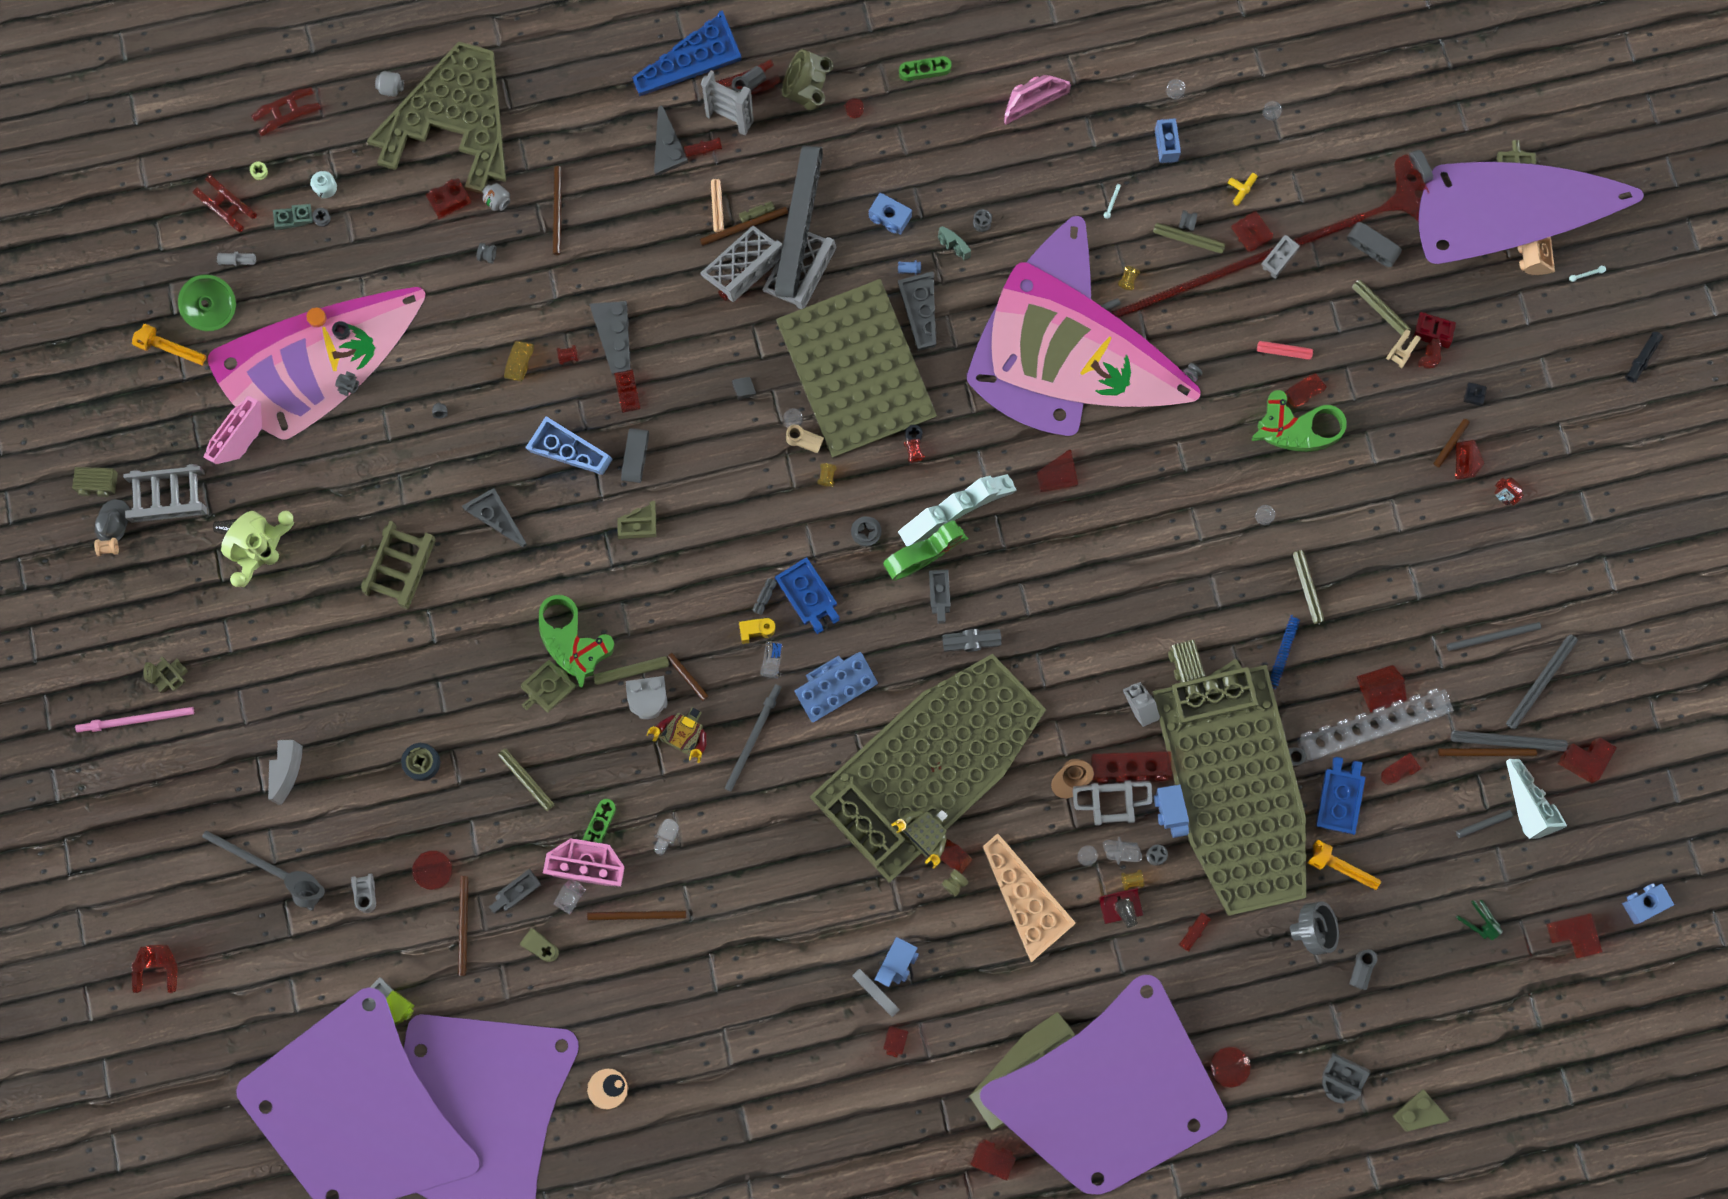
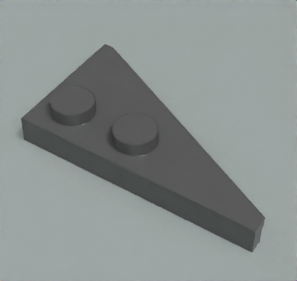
M663 106L658 107L655 176L688 163V159Z
M494 488L462 505L465 511L522 547L527 546Z

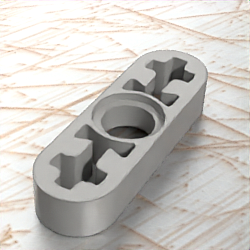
M858 969L852 975L891 1017L900 1011L862 970Z

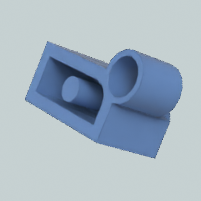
M1181 785L1157 788L1156 795L1153 798L1155 807H1159L1160 814H1158L1159 825H1164L1165 829L1170 828L1173 838L1187 836L1189 834V819Z
M896 937L875 980L888 987L892 981L900 984L901 981L905 982L910 973L907 970L909 964H914L919 955L916 953L917 947Z

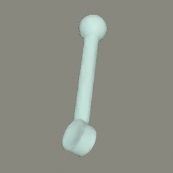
M1117 184L1108 210L1104 213V218L1106 219L1111 217L1110 212L1120 190V184Z
M1600 266L1598 269L1577 276L1571 275L1569 280L1575 282L1579 278L1592 274H1603L1606 268L1605 266Z

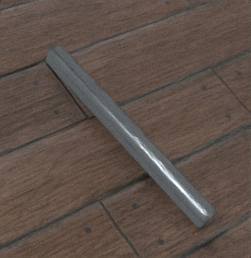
M1571 634L1566 637L1506 722L1508 727L1511 729L1517 728L1577 643L1578 639Z
M1455 730L1451 732L1452 742L1566 751L1568 747L1566 740Z

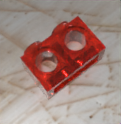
M459 178L451 179L445 185L434 188L426 194L428 202L439 220L471 203L469 195ZM454 191H460L458 195H452ZM443 200L441 204H436V201Z

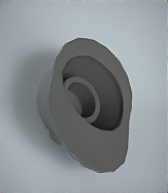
M111 500L102 506L95 520V533L100 541L111 540L112 538H116L119 541L123 537L128 520L125 518V511L130 510L124 501Z
M295 871L287 874L284 878L286 888L291 892L294 903L299 907L308 908L312 911L320 898L325 894V889L309 873Z

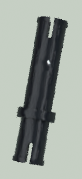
M1652 332L1639 356L1633 360L1632 367L1625 376L1629 382L1636 383L1642 371L1646 370L1648 361L1664 338L1661 333Z

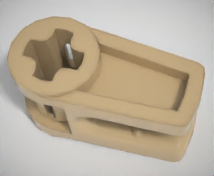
M1408 329L1405 330L1397 344L1394 345L1386 357L1387 360L1391 359L1399 364L1400 368L1404 366L1411 352L1421 339V337L1416 335L1412 342H1409L1408 348L1402 350V345L1409 338L1410 331Z

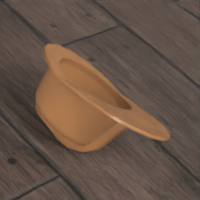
M1083 759L1067 761L1052 779L1051 787L1054 794L1060 798L1073 797L1074 786L1087 785L1093 779L1094 771L1092 766Z

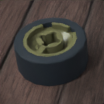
M412 744L402 755V769L412 779L426 781L434 777L439 771L440 757L436 750L428 744ZM419 759H424L422 766L417 763Z

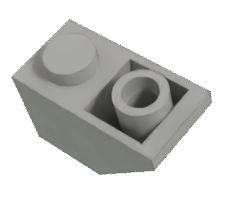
M1141 682L1123 689L1128 703L1142 727L1160 719L1155 700Z

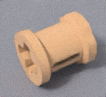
M116 538L105 541L95 540L94 547L97 556L109 553L118 554L119 545Z

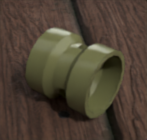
M954 869L951 873V878L945 879L941 884L950 894L956 897L960 893V887H965L969 882L961 873Z

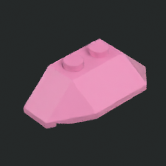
M1043 75L1032 78L1025 85H1018L1011 93L1004 123L1008 124L1069 93L1070 82L1053 76Z
M247 396L243 402L232 409L210 439L204 458L215 464L240 459L262 429L261 402Z
M570 838L546 854L543 874L574 881L621 887L625 867L610 845Z

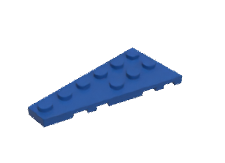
M723 10L711 21L708 20L704 23V26L699 30L692 32L672 47L673 49L670 52L660 56V59L654 64L647 66L635 75L633 82L639 96L742 60Z

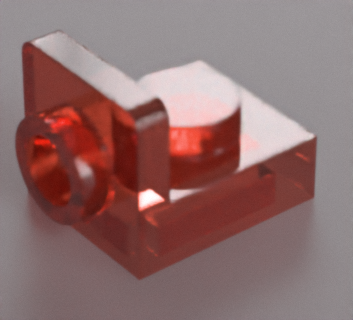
M1432 339L1429 345L1426 346L1427 357H1421L1418 362L1419 366H1424L1426 369L1438 366L1441 361L1440 339Z
M889 1026L883 1050L887 1051L886 1055L898 1057V1054H903L909 1031Z

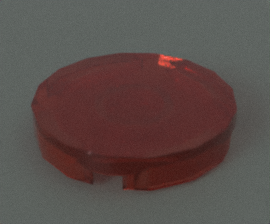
M426 851L420 854L414 862L412 875L415 882L427 890H437L449 882L452 875V865L445 854L438 851Z

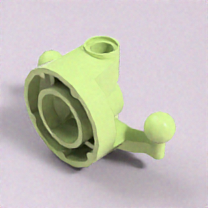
M255 511L246 512L231 525L223 539L221 551L224 556L243 567L242 573L235 572L231 575L230 581L233 586L245 587L251 580L254 570L264 563L272 565L278 561L279 554L275 548L280 537L294 525L291 512L282 511L279 513L278 520L280 524L275 527L268 524L266 519ZM267 551H271L268 557H264Z

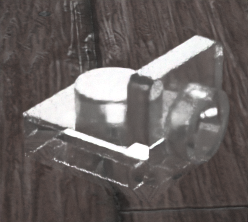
M569 880L563 885L553 904L566 913L571 914L580 897L586 892V889L579 882Z

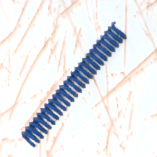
M1290 615L1291 618H1289L1290 621H1288V626L1286 627L1287 629L1285 630L1286 632L1284 638H1282L1283 640L1275 660L1276 663H1274L1275 666H1273L1272 674L1270 675L1271 684L1274 686H1279L1281 672H1284L1282 669H1285L1286 658H1288L1287 655H1289L1290 647H1292L1291 644H1293L1292 641H1294L1292 638H1295L1296 630H1298L1296 627H1299L1297 624H1300V619L1292 617L1293 615Z

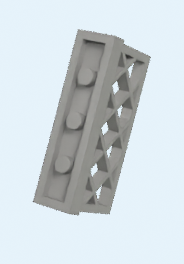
M752 226L701 272V276L724 292L728 299L734 302L780 261L783 244L778 240L775 242ZM753 233L758 236V240L748 241V238ZM758 245L757 251H748V246ZM761 245H771L767 250H761ZM745 246V252L735 253L738 247ZM748 256H758L755 261L748 262ZM745 257V262L735 263V258ZM732 258V264H722V261ZM745 267L744 271L735 274V268ZM722 269H732V274L722 275ZM712 270H719L718 276H710L709 273ZM732 279L726 287L722 285V280Z
M808 232L806 245L809 246L811 252L805 253L804 259L812 256L814 260L810 265L804 266L802 264L801 272L804 271L805 277L799 281L798 286L800 287L796 297L778 298L793 303L800 309L806 307L837 248L832 238L827 237L825 239ZM816 241L822 243L819 249L812 251L811 243ZM780 261L776 263L763 288V292L777 297L775 290L770 289V286L777 280L776 275L778 274Z

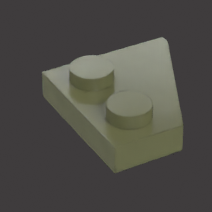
M651 501L649 502L650 505L642 509L637 508L630 514L618 518V539L657 537L656 502Z
M1421 1089L1392 1115L1405 1131L1428 1127L1450 1120L1424 1089Z

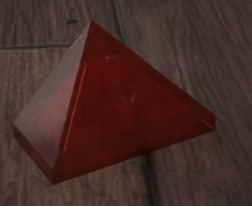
M1475 440L1457 442L1456 479L1475 477L1485 464Z
M946 839L944 852L940 860L962 874L973 859L957 844Z

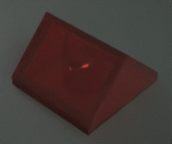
M1394 665L1357 676L1370 713L1407 701L1405 680Z

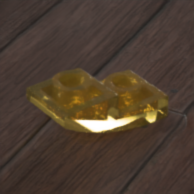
M515 341L506 364L504 378L518 381L523 380L529 368L528 361L534 351L533 344Z

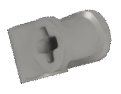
M370 873L368 876L359 878L351 877L355 906L364 913L372 912L376 908L373 874ZM366 898H369V905L365 908H362V901Z

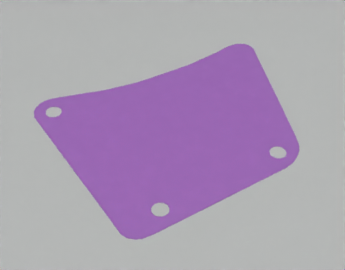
M1142 975L1134 979L1111 1005L1079 1034L1037 1061L989 1082L980 1092L981 1102L987 1109L1073 1185L1087 1194H1104L1112 1191L1223 1128L1227 1121V1112L1161 982L1151 975ZM1144 985H1150L1153 988V995L1150 998H1143L1140 994V989ZM1191 1119H1197L1200 1122V1128L1196 1132L1189 1131L1187 1123ZM1096 1172H1100L1104 1176V1182L1099 1186H1095L1091 1182V1177Z
M375 988L361 989L242 1079L237 1086L236 1093L240 1103L312 1199H326V1193L332 1189L339 1193V1199H396L469 1177L476 1173L479 1168V1158L475 1151L444 1118L415 1074L401 1045L387 1000ZM366 998L375 1000L376 1006L374 1010L365 1011L363 1009L362 1003ZM264 1100L272 1103V1111L268 1114H263L259 1110V1104Z
M424 1014L417 1015L411 1019L407 1027L404 1051L408 1060L441 1114L461 1138L475 1151L479 1158V1168L473 1175L416 1193L427 1199H536L537 1176L547 1126L557 1096L578 1053V1040L571 1031L567 1029ZM559 1039H564L568 1042V1049L565 1052L560 1053L555 1048V1044ZM424 1044L427 1047V1054L424 1057H417L415 1055L414 1049L416 1045Z

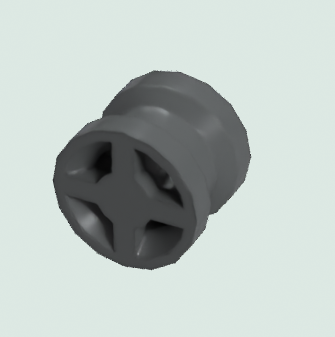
M983 209L978 210L974 214L973 219L975 230L979 232L989 230L992 222L990 212Z
M1183 210L1179 228H1188L1190 231H1194L1198 213L1190 214Z
M480 243L477 250V261L486 260L488 263L493 264L496 257V246H486L485 243Z
M1156 844L1147 851L1146 858L1150 864L1158 866L1166 861L1168 852L1164 846Z

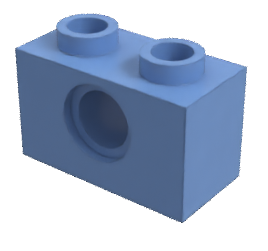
M1176 118L1157 120L1155 135L1159 162H1178L1181 150Z
M879 193L869 209V218L872 222L878 225L882 224L890 232H897L900 235L912 217V209L882 193ZM892 213L894 216L886 217L885 214Z
M1652 883L1643 888V893L1638 895L1635 892L1626 897L1627 901L1622 904L1634 924L1641 923L1674 905L1663 884L1655 886ZM1645 897L1650 900V907L1645 906Z

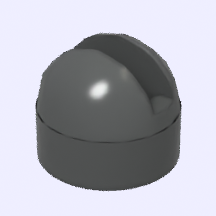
M439 402L434 404L432 408L433 417L438 419L447 417L446 405Z

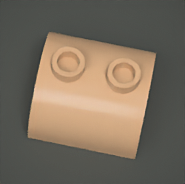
M1551 237L1517 247L1519 253H1523V259L1519 261V265L1522 271L1525 270V273L1543 275L1555 272Z

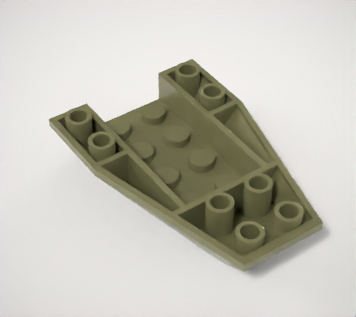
M1058 1012L1025 1033L969 1096L991 1130L1003 1127L1006 1124L983 1105L980 1099L982 1088L993 1080L1037 1061L1076 1036Z

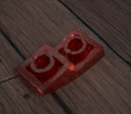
M633 369L614 373L622 413L641 409Z
M1315 373L1285 391L1287 400L1295 408L1307 403L1311 397L1324 392L1327 386Z

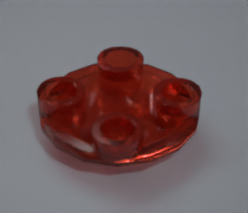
M1222 1048L1214 1054L1211 1061V1071L1217 1083L1226 1087H1237L1243 1084L1250 1075L1251 1066L1249 1059L1238 1048Z

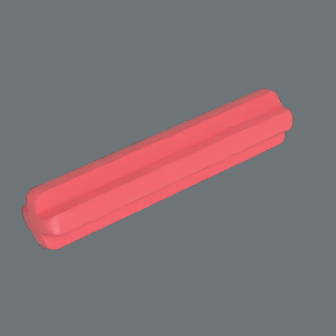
M1259 341L1257 345V351L1309 360L1313 356V349L1265 341Z

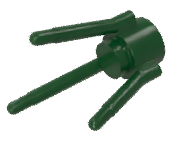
M1472 900V905L1486 921L1482 926L1484 930H1480L1459 915L1456 918L1479 933L1484 939L1488 937L1491 941L1503 932L1499 926L1500 924L1495 920L1483 900L1479 902L1485 913Z

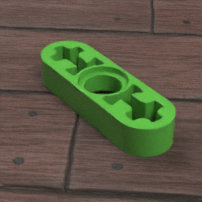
M942 56L904 62L899 67V76L904 81L944 76L951 71V61L949 58ZM941 63H944V65L946 66L945 69H942V67L940 66ZM933 64H935L936 67L935 71H933ZM927 65L930 67V71L924 73L920 70V67ZM905 69H908L910 74L906 75Z
M603 799L599 802L582 840L591 841L593 836L589 835V833L592 832L600 836L599 839L595 837L593 842L602 843L616 812V806L612 800ZM609 803L610 808H612V810L607 811L605 814V817L608 818V820L606 821L602 817H597L598 814L603 815L604 809L602 808V806H606ZM596 821L604 823V829L600 832L593 829Z

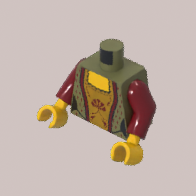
M693 707L687 717L681 713L671 715L660 721L655 727H650L646 736L649 734L655 735L653 741H656L659 736L661 741L689 755L690 761L693 757L698 758L697 763H700L701 756L707 746L706 732L703 730V725L697 722L702 712Z

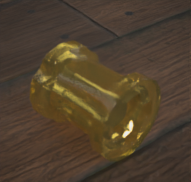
M1125 266L1122 280H1119L1118 285L1125 290H1133L1135 287L1133 284L1140 272L1134 267Z
M828 463L820 464L821 474L817 483L822 486H834L833 476L837 467Z
M1141 870L1130 874L1121 873L1124 890L1136 886L1144 887Z

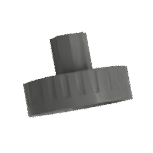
M1320 901L1305 904L1299 914V923H1294L1290 926L1291 937L1294 941L1302 940L1306 949L1313 955L1332 953L1337 948L1339 941L1338 923L1332 908L1326 902Z

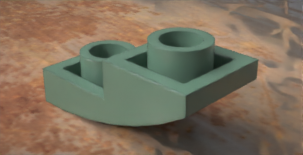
M311 204L292 205V208L273 210L275 230L313 223Z
M943 226L939 228L938 239L942 245H945L948 250L954 247L957 256H961L964 261L971 257L970 248L958 235Z

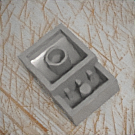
M278 740L277 760H269L268 799L277 805H282L288 797L299 772L303 746L294 740Z

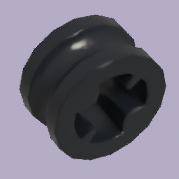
M338 321L332 327V332L337 339L345 340L350 336V328L345 322ZM342 327L344 329V333L341 334L338 328Z
M910 425L906 429L905 436L907 441L918 443L922 439V429L918 425ZM912 430H916V433H919L916 435V438H912V435L909 436Z

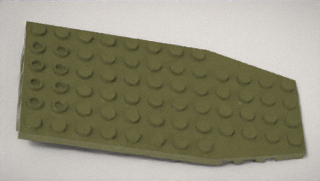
M991 654L969 668L922 692L810 796V799L879 873L891 883L922 854L902 832L896 833L899 830L897 825L891 826V824L909 812L918 810L928 811L933 816L941 809L948 816L941 824L947 830L1004 777L1046 709Z
M1267 665L1250 669L1249 667L1173 684L1169 688L1152 691L1160 716V726L1175 785H1181L1189 819L1188 838L1190 845L1227 915H1235L1305 899L1306 816Z

